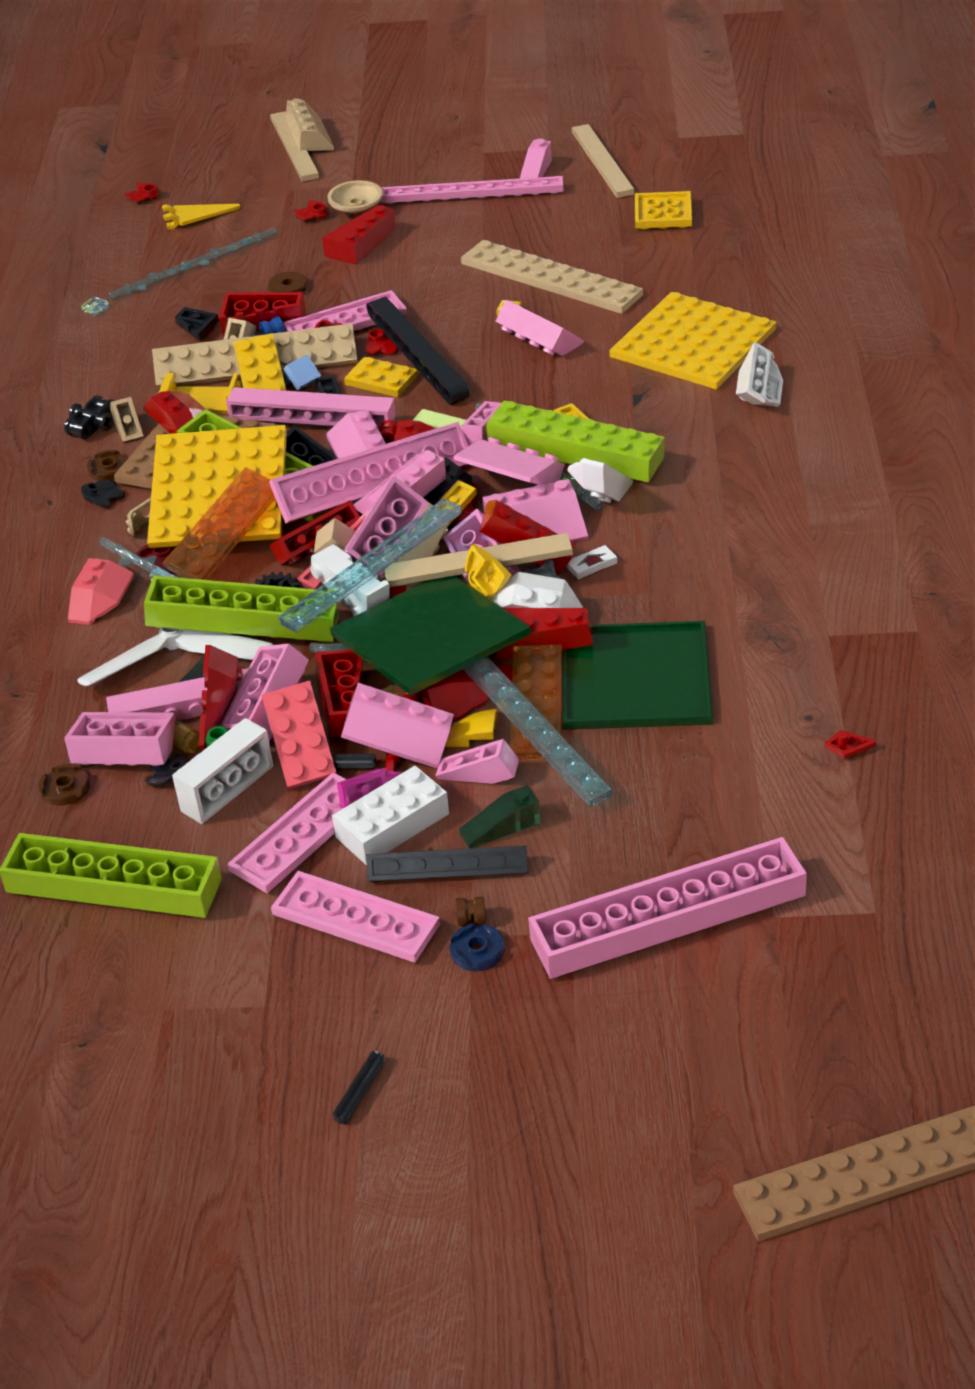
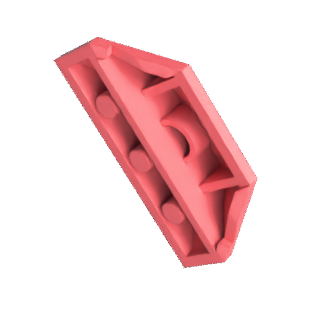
M88 558L71 589L68 622L91 625L96 621V618L107 614L117 607L132 582L134 573L121 563Z

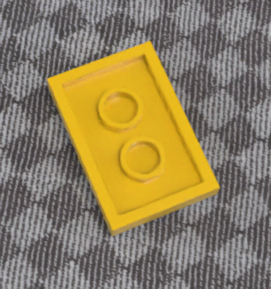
M364 357L345 376L344 382L348 386L398 398L417 378L418 372L417 369Z

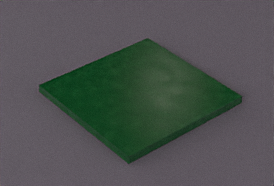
M448 576L423 582L331 627L330 632L334 638L412 696L529 636L531 629L530 626L457 577Z
M705 621L591 625L593 645L562 650V730L713 725Z

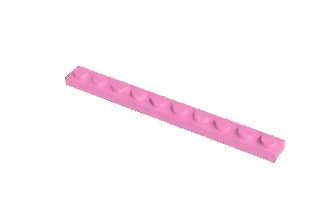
M563 176L381 187L383 194L381 203H410L420 200L427 202L436 199L485 198L486 196L502 197L504 195L520 196L522 194L538 195L549 192L555 194L563 192Z

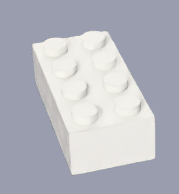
M244 718L186 765L178 769L172 777L180 811L203 824L274 767L267 730Z
M413 766L333 814L335 836L367 865L366 854L387 853L449 815L447 792L418 767Z

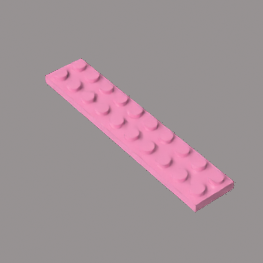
M459 422L280 476L271 479L269 484L285 523H289L338 507L349 500L351 502L360 500L412 457L426 450H430L442 458L447 457L459 467L469 465L453 459L455 454L468 447V443Z

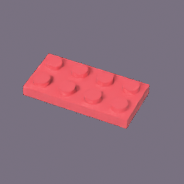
M310 681L262 694L288 790L326 779L332 773L337 774Z

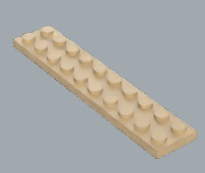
M482 240L461 257V264L620 314H623L643 296V288L633 284L623 283L600 274L590 273L567 264H561L550 259L538 257L537 255L511 249L504 245H498L488 240Z
M352 323L273 333L281 371L289 363L307 354L316 368L358 363ZM257 336L152 349L157 389H160L166 373H174L176 386L230 380L234 373H238V378H241L233 342Z

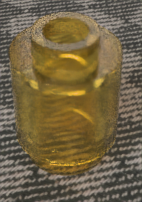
M175 721L173 746L186 753L196 752L199 749V732L181 721Z

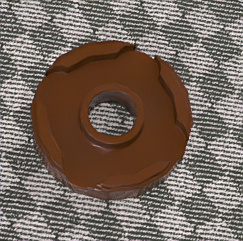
M283 272L272 277L269 280L268 286L270 292H302L303 289L306 290L307 282L303 274Z
M117 450L99 452L94 455V459L91 460L90 458L88 461V473L95 480H115L114 474L126 462L128 456L125 453L120 454V451Z
M70 764L52 768V772L48 775L45 773L39 782V791L45 802L59 806L73 804L81 800L90 788L88 773L83 771L80 766ZM63 783H69L68 785L60 786Z

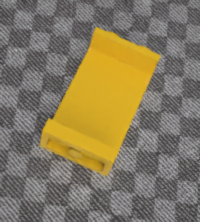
M166 373L158 393L168 390L187 393L214 414H228L226 401L234 387L243 388L242 381H239L238 373H234L229 387H177L174 373Z

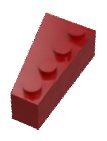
M350 649L316 652L315 675L329 738L341 737L358 683L362 682L363 659Z

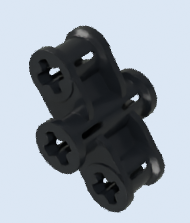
M95 395L84 407L78 403L73 404L69 410V418L64 425L65 433L67 435H77L79 438L86 440L95 433L98 427L102 431H108L113 424L110 404L115 400H106L100 395Z

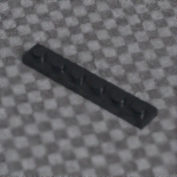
M527 845L366 854L368 881L528 872Z

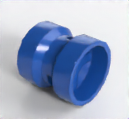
M280 317L273 318L271 322L263 321L259 323L261 335L285 332Z

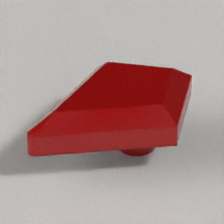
M840 730L824 743V748L845 759L875 747L877 741Z

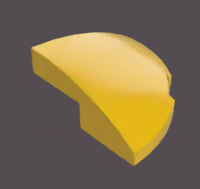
M476 544L471 545L465 564V572H469L468 579L470 584L467 585L491 600L506 585L512 575L484 549Z
M497 709L470 714L453 725L445 747H469L470 740H494Z

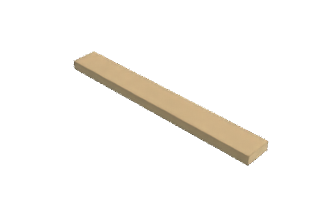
M286 111L270 114L271 121L301 181L319 179L318 171L307 150L300 151L286 121Z
M590 125L572 127V134L616 198L634 195V188Z
M568 533L482 548L504 567L573 555ZM469 550L384 565L386 581L389 583V587L469 573L465 572L466 558Z

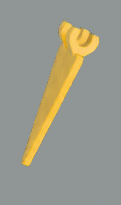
M166 204L162 206L163 212L169 211V213L164 214L163 218L165 221L173 220L171 223H166L167 228L172 230L178 225L182 226L240 209V204L175 205L173 207Z

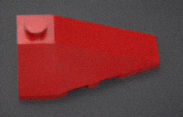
M205 645L203 676L204 685L207 690H202L201 698L202 709L205 710V713H201L200 752L207 748L206 736L208 731L213 727L221 725L237 692L238 681L243 680V666H239L238 657L212 645Z
M512 665L466 667L421 690V697L425 705L454 714L452 722L466 717L467 712L471 709L483 707L486 700L493 696H501L521 684Z

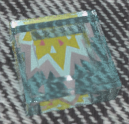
M94 296L81 305L82 312L98 316L109 307L107 300Z

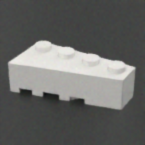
M333 544L311 556L310 570L314 578L319 579L328 591H339V602L342 606L347 607L353 613V616L389 600V583L386 580L381 582L377 580L378 575L373 571L367 573L364 570V565L360 562L353 563L351 556Z

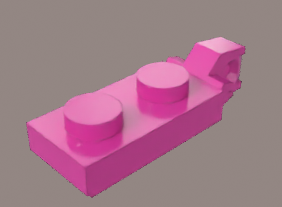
M385 768L338 782L337 789L340 807H347L397 777L401 772L387 771Z

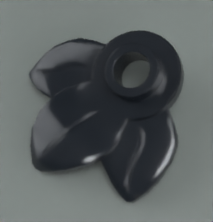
M111 480L91 482L83 485L81 488V493L86 501L93 502L101 507L108 508L111 499L125 497L123 490L116 486V482Z
M175 754L170 759H167L164 765H150V769L155 774L147 781V785H164L173 780L172 775L188 763V757L185 754Z

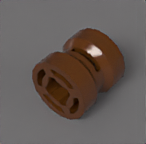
M484 896L475 897L473 900L456 898L458 926L467 925L473 921L477 924L486 923Z

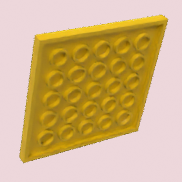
M671 292L609 350L612 358L717 390L744 362L754 342L761 345L777 329V322L765 317L752 315L748 312L720 306L713 302L685 296L678 292Z
M286 426L156 435L147 540L149 548L281 538L283 515L269 481L285 475Z

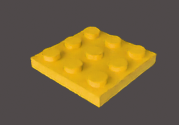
M691 191L635 193V228L666 229L668 227L685 228L692 226Z

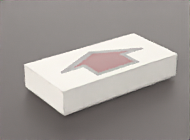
M604 545L571 559L566 568L577 579H581L616 564L617 556Z

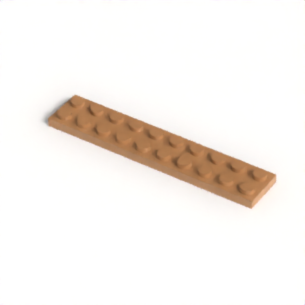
M975 1106L733 1185V1193L757 1241L760 1242L974 1170Z

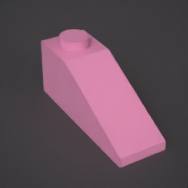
M544 139L533 140L528 148L520 179L538 178L544 175L552 161L551 141H545Z
M484 401L463 423L462 431L468 446L479 439L487 441L486 423L501 405L500 402Z
M501 739L441 758L435 777L438 780L494 784L514 778L520 759L506 741Z

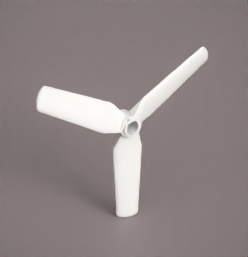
M156 572L151 574V581L153 576L173 577V575L165 572ZM162 627L159 628L158 635L79 677L77 681L83 686H90L164 647L169 650L181 648L190 652L205 653V645H212L238 658L253 660L259 647L271 646L273 644L222 632H203L199 630H180Z

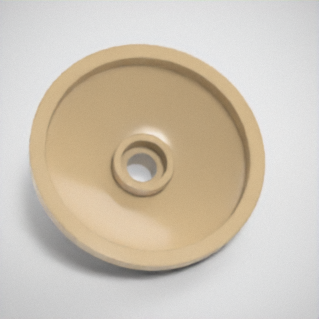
M362 180L349 181L332 188L328 193V202L338 211L356 214L375 207L381 201L383 194L381 187L373 182Z

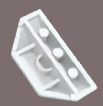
M756 342L752 345L739 370L736 395L743 401H748L753 405L778 407L781 402L782 375L773 360V353Z
M585 458L581 459L580 462L570 465L567 470L584 489L591 492L590 496L606 503H611V500L620 501L633 483L631 478L605 463Z
M522 572L512 576L506 585L491 599L492 602L501 608H584L566 580Z

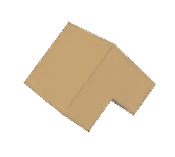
M334 518L317 531L314 553L316 554L333 544L344 551L356 531Z

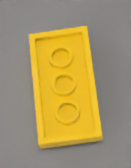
M273 333L233 342L243 388L286 391Z

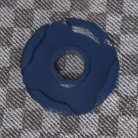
M477 924L464 926L456 931L450 940L451 959L455 965L463 970L473 972L485 971L501 961L505 952L501 933L494 927L484 924V927L477 926ZM476 944H480L483 946L482 948L477 950L470 948L471 946Z

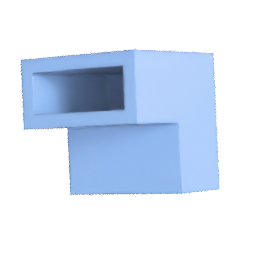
M308 354L289 363L282 371L285 384L289 385L292 383L297 391L314 383L316 379L321 377Z

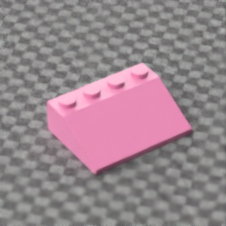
M489 437L488 441L479 439L455 454L453 458L460 462L538 485L559 481L565 465L564 463L557 462L558 457L545 454V458L538 456L539 451L527 448L526 452L519 450L520 446L508 443L506 447L501 445V440Z
M569 479L483 497L484 512L488 501L498 500L517 512L530 517L535 522L548 527L557 534L568 533L569 539L573 543L589 540L576 493Z

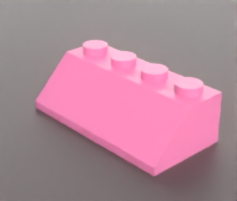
M508 300L505 301L496 319V322L502 325V330L510 334L515 331L516 337L523 341H526L527 338L530 339L529 344L540 348L541 345L544 346L543 351L552 356L555 353L564 356L582 345L585 341L566 329Z
M369 411L348 413L326 436L337 459L386 444Z
M430 450L412 457L354 504L355 509L366 516L392 476H396L423 498L446 479L445 459Z
M392 476L344 551L351 556L353 563L360 562L363 564L364 570L367 573L373 571L378 577H382L385 572L384 565L391 563L429 502L396 476Z
M478 509L443 537L451 553L469 550L472 544H476L481 548L500 545L497 541L479 532L484 514ZM517 565L505 566L512 576L521 572ZM469 573L463 574L467 583L470 584L468 579Z
M290 644L259 647L220 726L229 731L244 718H247L266 729L268 740L270 741L273 738L262 694L298 684L300 678L305 673V667L309 659Z
M358 683L350 703L341 737L438 768L454 714Z
M82 712L64 738L70 763L82 765H164L172 752L175 713Z

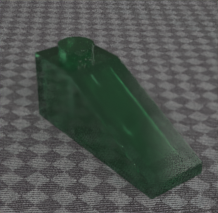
M529 785L506 792L458 829L459 834L470 849L540 824L539 800Z

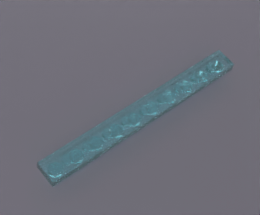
M446 499L441 500L278 617L280 625L297 633L461 514L460 506Z
M488 657L464 668L465 672L590 808L612 797V789Z

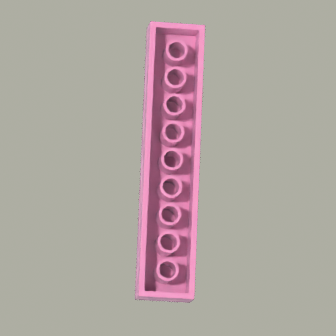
M780 837L529 917L530 940L551 979L806 896L807 873L784 838Z

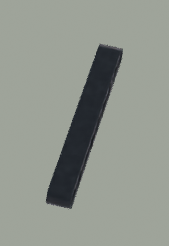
M382 297L366 304L369 317L384 331V334L448 404L469 397V389L465 381L387 297Z

